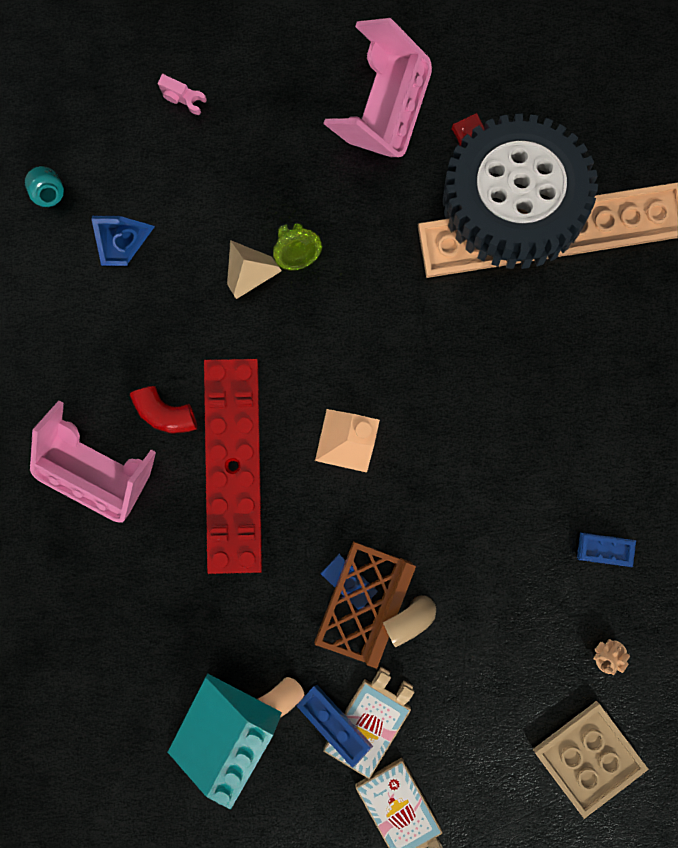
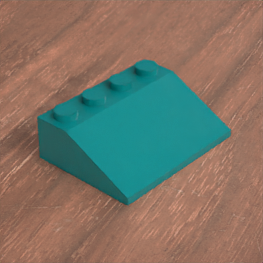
M207 674L168 753L207 798L231 810L273 737L282 712Z

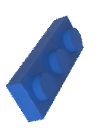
M318 685L314 686L296 705L352 768L373 748L368 739Z

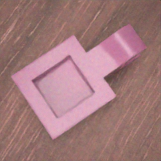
M162 74L158 85L163 93V97L174 104L181 102L188 106L190 112L200 115L199 107L194 106L193 103L196 100L206 102L205 95L200 91L188 89L186 84Z

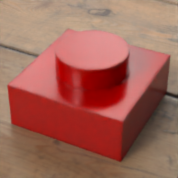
M477 113L453 124L452 130L460 146L462 139L467 134L471 137L473 129L478 125L484 131Z

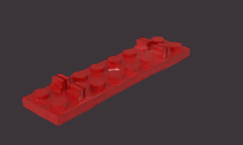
M258 359L204 360L208 574L261 573ZM231 461H236L238 463V469L236 471H231L229 469V463Z

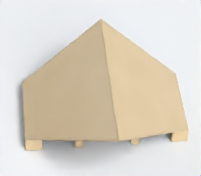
M230 240L227 285L236 299L282 271L271 256Z

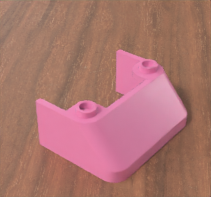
M391 18L358 21L355 27L371 41L367 60L370 67L377 73L362 119L359 117L325 119L324 125L351 145L389 157H401L407 150L431 76V61Z
M58 401L33 429L30 462L31 474L41 483L110 520L123 522L131 512L150 476L156 452L150 450L143 461L140 459H129L123 466L80 443L77 427L71 422L62 420L64 403Z

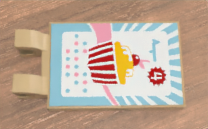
M380 667L372 683L364 679L344 712L345 716L373 745V748L352 768L328 741L323 747L325 753L368 779L372 776L410 713L411 707L406 703L414 694L413 685L406 681L402 682L396 695L386 690L385 687L390 681L391 676H389L390 671L383 667Z
M402 758L372 774L370 779L365 778L355 784L357 792L388 848H443L437 836L442 834V829Z

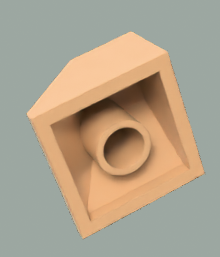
M327 409L315 461L367 472L380 420Z

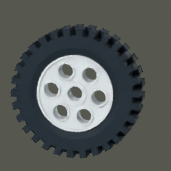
M515 114L513 122H509L508 115L500 116L498 125H495L493 119L485 122L484 131L478 125L473 129L472 136L470 137L467 134L462 139L461 146L457 145L453 158L451 157L448 165L444 187L445 219H449L448 227L450 231L454 232L457 230L455 239L458 243L461 244L467 240L465 250L470 254L475 249L479 250L478 259L485 261L487 255L493 257L491 265L499 266L501 260H506V268L514 269L517 261H521V269L529 268L533 259L536 266L544 264L547 256L552 261L558 257L560 251L564 253L568 250L571 243L575 242L595 205L596 198L594 197L598 191V184L594 183L598 177L597 171L591 170L594 164L592 156L584 158L588 150L584 144L578 147L575 146L578 137L574 133L568 138L565 137L566 127L560 124L556 130L552 129L553 120L546 118L542 125L537 123L538 116L530 115L529 122L523 121V114ZM538 171H544L546 174H541ZM495 173L498 174L500 177H493L490 174ZM516 184H520V185L524 186L525 188H518V187L515 186V185H516ZM541 195L549 197L550 200L543 199ZM499 198L503 202L498 203L493 201L492 199ZM518 209H523L528 214H522L518 212Z

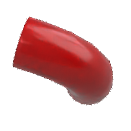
M156 386L142 388L130 393L132 402L140 417L153 428L168 433L189 432L197 429L196 419L190 404L178 407L165 404L160 399Z

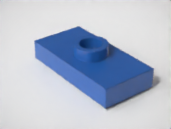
M580 533L577 559L633 567L636 540Z
M340 554L321 572V575L334 587L337 585L346 561ZM352 565L349 572L354 571ZM360 574L364 586L370 584V582ZM356 575L346 579L344 583L347 594L361 588ZM375 587L367 590L370 599L378 592ZM364 592L350 598L351 603L358 610L368 603Z

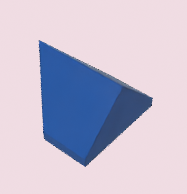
M92 216L91 219L101 265L128 266L129 261L155 226L121 216Z

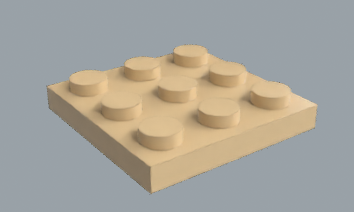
M597 701L533 749L584 819L649 770Z

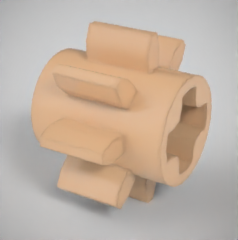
M609 639L606 644L600 642L595 648L596 655L593 659L596 660L598 668L604 673L614 675L617 670L623 673L629 665L627 660L630 655L627 654L626 648L620 642Z

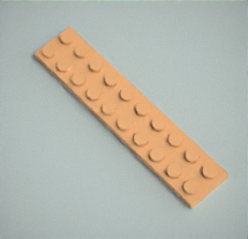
M678 183L596 195L594 197L596 198L595 205L578 238L574 243H571L569 249L564 253L560 251L558 257L678 238ZM518 209V212L528 214L527 211ZM449 219L418 224L426 278L498 267L491 265L493 257L487 255L485 261L478 259V249H475L471 254L466 251L467 240L461 244L458 243L455 239L457 230L451 232L448 227ZM501 260L499 266H505L507 261Z

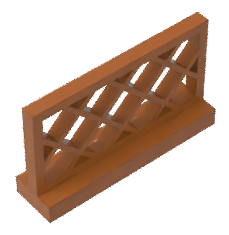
M353 541L316 636L315 645L363 661L366 665L377 669L389 639L383 622L398 615L416 566L408 560L397 558ZM357 550L366 552L371 563L357 569L354 563ZM372 555L379 557V559L374 561ZM386 560L395 563L392 573L382 578L377 565ZM352 565L354 571L349 572ZM373 567L378 580L364 586L359 573ZM356 575L361 588L347 594L344 583L346 579ZM381 584L384 590L383 597L372 603L367 590ZM341 591H342L343 594H344V596H342V597L339 598V596H340V594H341ZM364 592L369 605L354 611L350 598ZM347 601L352 613L337 620L334 613L336 605ZM372 610L375 617L373 623L362 628L357 616ZM333 616L334 621L329 623L331 617ZM354 618L359 630L344 636L340 624ZM337 626L342 638L333 643L323 640L326 630ZM362 635L365 641L362 652L359 653L351 650L347 641ZM345 643L346 648L339 645Z

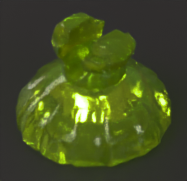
M297 223L294 224L293 230H288L287 224L279 227V239L273 250L276 264L283 269L296 270L305 268L317 260L321 253L322 245L316 233L304 229L301 224Z

